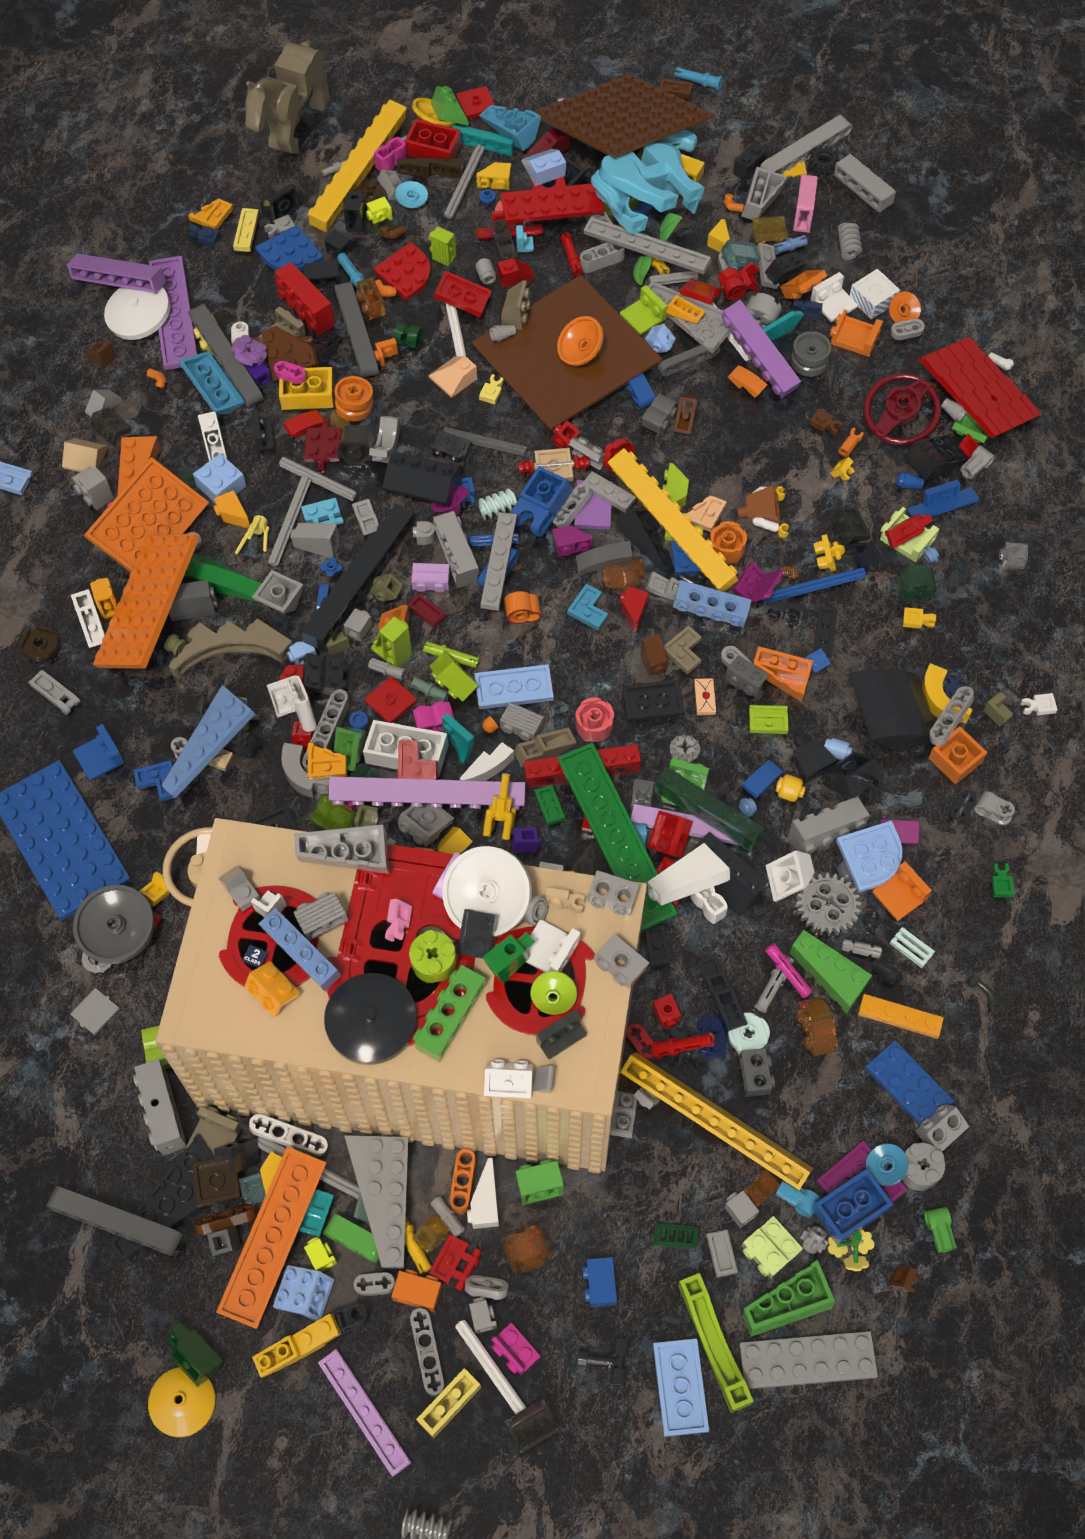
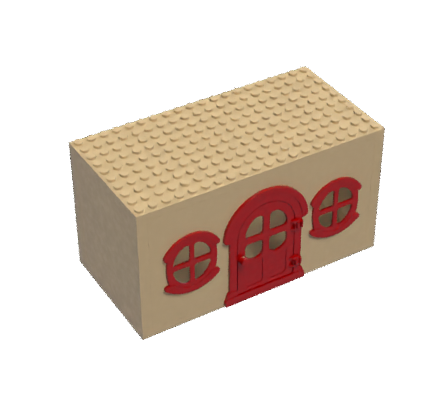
M215 818L155 1041L197 1107L207 1109L210 1106L226 1113L233 1110L244 1116H249L250 1113L262 1114L278 1118L282 1122L289 1123L291 1120L299 1121V1124L311 1126L312 1123L318 1124L319 1127L324 1129H331V1127L340 1128V1131L348 1133L355 1130L360 1131V1134L366 1136L379 1134L386 1137H408V1143H413L414 1140L422 1141V1144L427 1146L440 1144L446 1149L458 1147L470 1149L474 1153L476 1151H483L488 1156L501 1154L505 1155V1158L516 1160L517 1157L525 1158V1161L530 1163L551 1159L553 1162L558 1161V1165H567V1168L573 1170L586 1168L592 1173L605 1172L633 985L629 989L626 986H620L614 980L613 975L608 971L601 970L597 966L594 959L597 952L614 933L638 953L647 883L635 882L640 885L630 916L626 914L622 916L615 914L607 908H596L588 902V895L595 877L594 875L524 865L530 877L532 895H541L546 898L547 887L568 890L569 894H582L585 896L584 902L575 903L576 905L583 906L582 913L573 912L569 906H567V909H554L547 905V913L543 921L567 934L570 933L572 928L579 931L580 942L569 959L574 969L575 978L573 982L577 989L574 1005L563 1014L541 1017L538 1014L539 1009L533 1001L528 1014H522L517 1011L506 995L505 982L502 984L483 959L457 954L461 929L449 917L443 900L432 894L454 854L387 844L389 874L300 862L295 855L294 834L305 833L304 831ZM236 866L244 872L247 880L259 894L260 898L267 891L274 895L279 893L283 896L287 904L281 912L283 916L295 917L293 912L301 904H310L316 901L323 893L335 892L348 918L347 922L309 941L338 970L341 977L325 992L296 963L291 969L282 974L300 991L299 996L281 1007L279 1014L275 1017L266 1011L262 1004L245 987L252 970L247 967V963L243 962L242 959L249 946L252 945L253 940L267 943L266 952L268 953L263 965L273 961L275 948L278 944L267 933L255 932L259 913L255 911L253 905L242 912L219 881V877ZM605 889L597 890L602 895L608 893ZM623 895L618 897L623 902L629 900L628 897ZM399 899L412 906L409 927L404 928V942L402 949L398 952L376 949L370 945L373 930L386 932L392 924L387 921L390 900ZM523 919L511 931L503 935L494 936L492 949L509 935H512L515 940H518L525 932L531 935L536 926L529 925ZM425 931L441 932L451 939L457 956L455 970L458 971L460 966L463 965L486 978V986L440 1062L416 1050L415 1041L412 1038L404 1051L389 1061L373 1065L358 1064L340 1055L334 1049L326 1034L324 1014L328 1000L342 983L354 976L364 974V967L368 961L373 960L396 964L398 966L396 980L406 987L409 971L412 968L409 957L410 947L416 937ZM620 959L615 960L618 966H625L624 961ZM540 969L537 970L535 975L515 972L506 981L511 980L533 984L534 980L544 972ZM449 979L440 982L436 990L424 1000L414 1002L417 1011L415 1033L419 1028L423 1029L427 1022L425 1018L431 1008L435 1009L437 1006V998L443 989L446 990L450 984ZM458 989L454 994L461 997L466 994V991ZM447 1008L443 1011V1014L451 1016L455 1011ZM573 1010H576L580 1015V1024L587 1033L586 1037L555 1057L548 1059L536 1042V1034ZM434 1028L431 1034L438 1036L443 1030L441 1028ZM493 1059H502L505 1063L523 1060L527 1061L528 1064H533L531 1098L484 1096L486 1063L491 1062ZM544 1066H553L551 1092H535L533 1090L535 1070Z

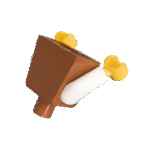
M773 485L769 487L760 486L752 494L747 495V506L737 509L739 518L748 517L752 525L773 532L778 531V535L785 538L788 535V532L785 531L789 529V526L787 524L779 526V523H781L779 501L785 498L784 488L779 486L775 490Z

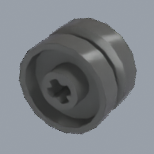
M813 331L804 332L797 336L791 356L793 369L797 373L809 377L818 376L823 373L828 367L831 353L829 339L825 335Z

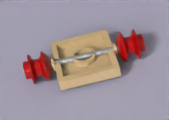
M570 448L535 451L536 463H533L531 458H529L528 462H524L521 459V462L518 463L519 473H522L523 476L528 472L532 476L534 468L536 471L538 466L568 479V481H573L572 467L578 472L580 468H584L586 471V467L590 466L589 457H585V454H583V457H578L576 454L573 460H571Z

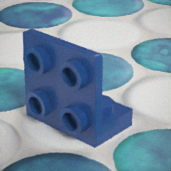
M103 724L96 727L98 731L96 739L73 750L74 755L90 781L124 764L118 749Z

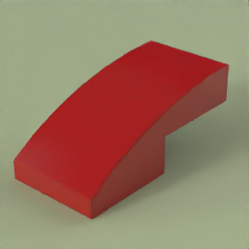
M313 410L286 421L283 426L291 438L307 435V428L322 427L323 419L317 410Z

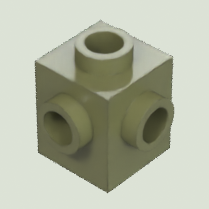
M389 573L376 577L370 592L379 601L393 600L397 598L403 583Z

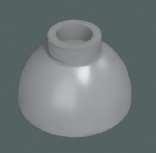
M532 895L530 906L523 918L526 923L536 926L539 920H544L547 913L546 899L541 895Z

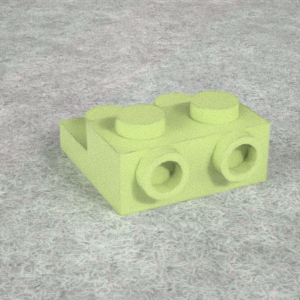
M774 1216L761 1228H758L742 1244L744 1248L742 1251L750 1260L754 1259L758 1264V1270L765 1277L768 1275L771 1279L803 1250Z

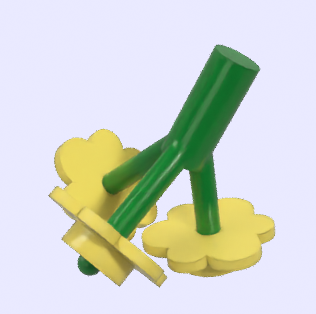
M861 1229L850 1237V1241L845 1240L838 1246L832 1237H829L828 1251L830 1254H835L837 1258H840L848 1252L847 1246L851 1245L854 1254L844 1259L845 1268L861 1271L862 1268L869 1267V1262L866 1261V1257H859L858 1252L867 1254L868 1250L874 1248L875 1243L871 1239L872 1234Z

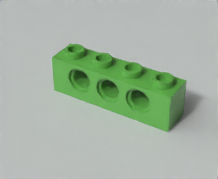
M463 965L460 966L458 971H453L449 978L450 984L448 988L440 992L437 998V1006L435 1009L431 1008L425 1018L426 1024L423 1029L419 1028L413 1038L416 1050L438 1062L441 1061L486 986L485 977ZM458 989L466 991V994L461 997L456 996L454 993ZM451 1008L455 1012L451 1016H445L443 1011ZM434 1028H441L443 1030L438 1036L431 1034Z

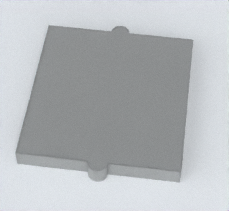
M95 988L70 1015L80 1023L81 1027H85L93 1035H96L120 1008L110 1001L109 996H104Z

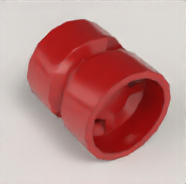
M727 268L719 274L718 281L728 300H737L746 293L747 288L736 268Z

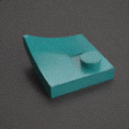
M446 713L442 717L443 733H447L448 740L456 749L461 763L464 765L471 755L474 736Z
M315 1189L299 1227V1232L320 1237L334 1195Z

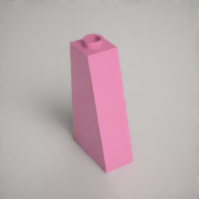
M801 175L793 231L810 232L817 176Z

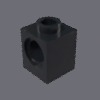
M335 230L324 240L326 252L336 258L341 253L348 255L352 251L350 238Z

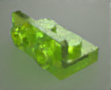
M326 793L322 794L316 810L309 814L308 818L314 821L316 825L322 826L327 830L350 828L356 812L345 805H333V801H328L329 795Z

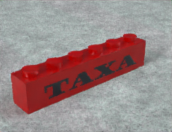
M637 744L597 750L609 776L640 771L641 759ZM557 757L524 761L527 789L568 782L557 761Z

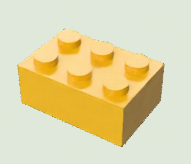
M332 367L304 368L306 380L301 384L279 379V399L282 410L334 408V377Z

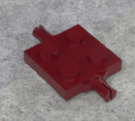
M328 417L323 418L322 427L307 428L304 460L305 462L318 463V473L325 472L326 463L340 462L343 430L341 427H329L330 418Z

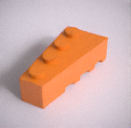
M157 436L122 437L118 495L151 457L156 460L161 450Z

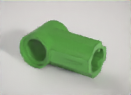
M942 1207L925 1211V1222L928 1229L932 1232L937 1253L955 1250L957 1247L950 1227L951 1216L948 1208Z

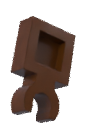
M818 408L810 419L809 425L823 432L828 429L832 435L836 436L838 429H835V427L841 429L843 423L833 421L834 416Z

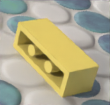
M464 1368L416 1420L435 1438L481 1389V1385Z

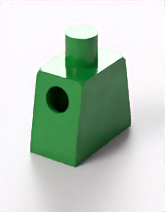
M527 932L518 940L509 935L482 958L488 968L503 984L529 959L526 950L535 941Z

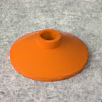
M900 292L891 299L889 314L895 323L918 319L920 316V302L914 294Z

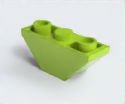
M670 463L669 470H665L664 475L667 485L663 484V488L670 495L669 500L671 502L676 501L682 508L686 505L689 480L673 463Z

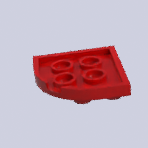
M412 242L373 268L374 273L388 286L395 287L397 293L405 301H408L422 291L430 279L429 260Z

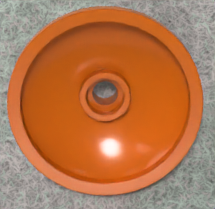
M581 316L570 321L558 338L557 351L559 357L571 366H580L592 360L599 352L603 343L604 334L601 324L590 316Z

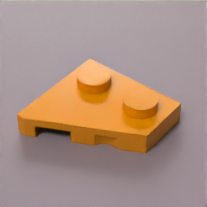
M217 199L211 204L202 207L201 211L195 215L190 213L188 215L189 220L218 230L232 212L233 205Z
M308 743L309 780L347 777V757L345 755L333 753L329 749H322L313 743Z

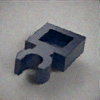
M794 300L792 311H802L803 317L820 320L823 303L806 300L805 304Z
M951 672L947 674L946 681L948 683L944 685V693L949 699H952L960 687H964V684H959L962 678L961 673H958L957 679L951 677Z

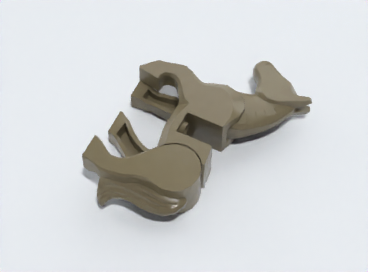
M310 40L301 43V45L293 42L285 45L282 54H280L275 64L277 79L267 77L260 80L257 84L249 81L246 82L248 87L246 127L249 130L260 132L263 130L266 119L270 129L269 147L291 154L299 153L298 139L293 137L294 130L302 118L301 108L307 101L312 88L310 108L324 111L330 101L327 76L324 71L323 52L315 49Z

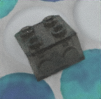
M595 839L580 841L575 847V852L564 861V871L574 870V873L595 876L598 870L613 875Z

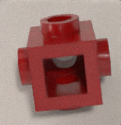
M566 421L554 428L552 431L554 435L551 439L558 448L572 447L569 443L572 438L578 436L580 431L569 421Z

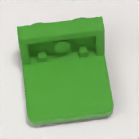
M672 758L669 774L661 796L662 802L693 811L698 810L701 797L696 794H700L699 791L703 794L709 768L702 764L689 763L684 759ZM676 781H685L692 791L688 790L687 785L684 787Z

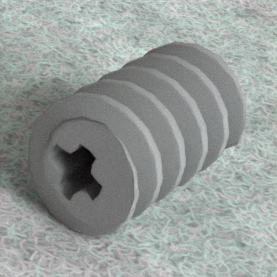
M854 223L840 224L838 226L841 256L844 260H852L862 252L859 226Z
M407 1508L401 1529L402 1538H406L410 1532L411 1539H416L418 1535L419 1539H426L427 1537L428 1539H448L452 1519H449L445 1525L443 1516L440 1517L438 1522H435V1514H432L427 1520L425 1511H423L420 1517H417V1509H414L410 1515Z

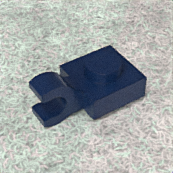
M190 224L188 228L191 231L190 237L198 238V243L213 247L220 235L219 230L206 226L200 229L197 225Z

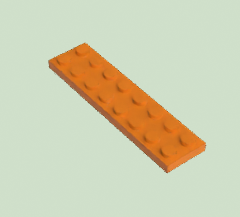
M288 1146L286 1147L216 1313L255 1329L258 1328L326 1162Z

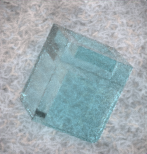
M260 1173L239 1179L243 1199L246 1204L264 1201L266 1194Z

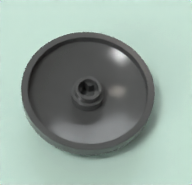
M124 885L102 887L88 895L76 911L73 922V933L76 943L88 957L97 962L118 964L128 961L143 951L153 935L155 926L153 909L148 900L139 891Z

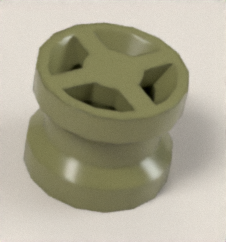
M172 634L167 638L164 648L169 652L172 651L173 655L177 657L188 642L183 639L180 640L178 635Z

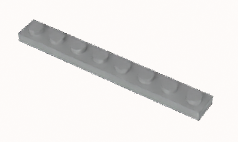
M593 217L590 218L584 228V234L701 274L706 272L711 262L710 256L641 233L629 234L623 227Z

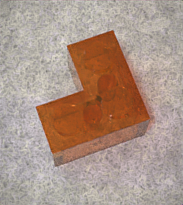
M822 997L798 1002L799 1010H796L798 1022H802L803 1030L806 1031L807 1037H804L806 1049H809L813 1056L837 1052L834 1016Z

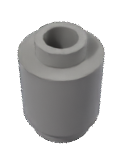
M480 259L475 265L479 278L484 284H491L496 279L490 259Z

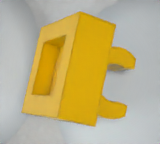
M850 457L839 461L830 474L834 478L840 476L842 480H848L850 477L847 473L850 475L855 472L850 467L853 461Z

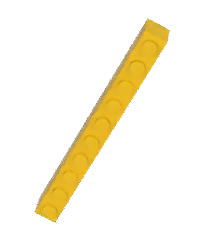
M389 100L386 105L382 106L380 114L375 116L373 124L366 129L364 137L359 139L357 147L351 150L347 161L342 163L341 169L338 173H335L333 181L326 186L323 195L318 197L314 208L312 207L309 210L310 225L326 233L344 208L347 193L353 192L354 189L360 186L375 164L374 152L379 147L387 145L405 121L407 107L392 100Z
M623 448L608 461L611 469L714 587L722 592L728 590L739 581L736 576L738 573L732 565L728 566L725 563L726 558L721 552L716 553L713 548L715 546L709 539L705 540L702 537L704 534L698 526L695 528L692 526L690 517L686 513L683 515L680 512L681 507L676 501L671 502L669 500L670 495L664 488L661 490L658 487V481L653 476L649 477L646 474L648 470L642 463L639 465L636 462V456L631 451L628 453Z
M637 1052L630 1055L620 1073L796 1189H801L813 1170V1167Z

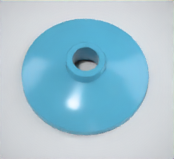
M407 181L397 187L395 197L404 207L418 208L426 203L428 192L422 184L415 181Z

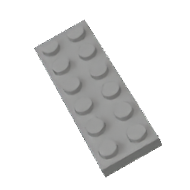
M871 1331L739 1343L742 1373L748 1389L875 1379L878 1377Z

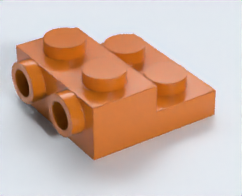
M825 270L804 271L780 286L785 299L797 300L801 298L803 293L812 291L815 285L820 284L827 274Z

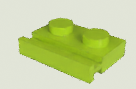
M750 705L749 733L788 734V706Z

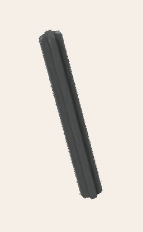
M444 427L443 429L445 432L470 440L475 445L525 456L527 452V447L524 445L449 427Z

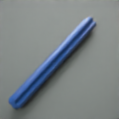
M861 567L773 590V594L768 599H762V601L766 604L865 578L866 572Z

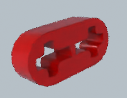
M630 1025L626 1032L627 1040L635 1052L649 1061L655 1057L652 1051V1039L641 1025ZM632 1030H634L635 1032L640 1031V1033H639V1038L641 1039L640 1041L638 1040V1038H637L636 1036H633V1037L631 1036V1035H632ZM642 1044H644L647 1049L651 1048L650 1055L647 1052L644 1054L642 1053L644 1049Z

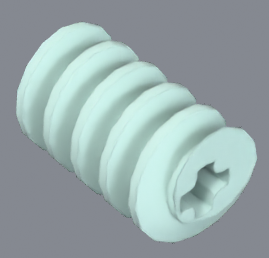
M506 489L505 493L499 491L498 495L496 493L492 494V498L490 496H486L485 500L480 498L479 509L486 521V515L492 519L493 512L496 516H498L499 510L502 513H506L505 508H508L511 512L512 506H515L518 501L515 494L510 489Z

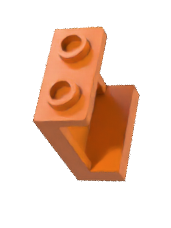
M844 309L842 315L838 314L836 327L833 326L831 329V344L869 357L881 332L883 321L876 319L875 324L872 325L848 317L847 310Z

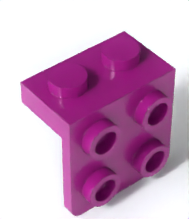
M750 562L732 590L740 597L751 599V602L768 599L773 594L772 590L782 580L781 576L784 571L779 569L765 574L754 562Z

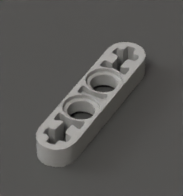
M964 686L956 691L930 730V741L932 744L939 746L947 742L973 703L974 691L972 688ZM953 707L961 708V710L957 712L952 711L951 709ZM945 720H951L953 723L950 725H945L942 722Z
M417 1308L411 1313L410 1321L426 1392L430 1396H439L445 1388L431 1318L426 1309ZM421 1313L422 1316H426V1319L423 1320L424 1328L429 1326L430 1330H422L416 1333V1330H421L419 1322H414V1319L418 1318L417 1314ZM422 1335H429L431 1337V1344L429 1346L422 1347L419 1344V1338ZM427 1357H433L436 1360V1365L433 1369H426L423 1362ZM439 1371V1375H434L436 1382L441 1383V1385L437 1387L438 1391L434 1392L432 1388H428V1385L432 1384L431 1377L428 1376L426 1378L425 1374H433Z

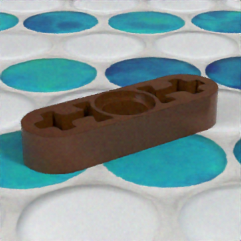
M246 1204L199 1218L194 1222L197 1235H206L250 1222L257 1217L254 1204Z

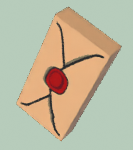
M694 679L697 715H716L713 679Z

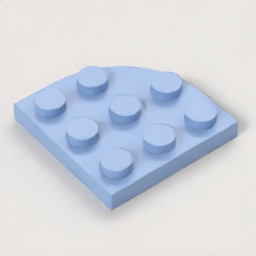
M892 821L836 839L858 893L885 884L897 872L902 860V845Z

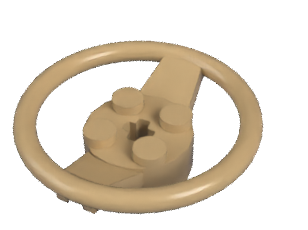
M213 827L195 829L182 835L172 844L163 862L164 883L171 895L185 905L192 906L193 899L185 896L175 887L171 878L172 860L183 844L197 837V854L191 857L187 871L191 884L197 888Z

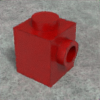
M672 994L653 1001L652 1009L660 1028L667 1027V1029L676 1027L680 1022L681 1014Z

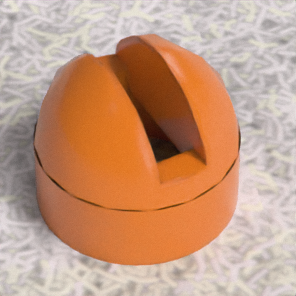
M490 716L483 721L482 727L486 732L492 733L499 728Z

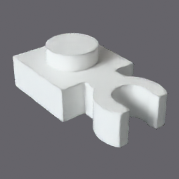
M1053 693L1034 695L1033 700L1025 698L1021 701V705L1029 706V708L1024 709L1023 714H1030L1032 711H1036L1037 715L1053 714L1057 711Z

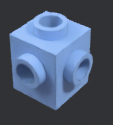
M664 324L652 327L645 338L657 354L668 352L676 339Z

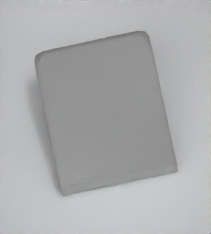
M544 1066L535 1070L533 1087L535 1092H551L553 1066Z

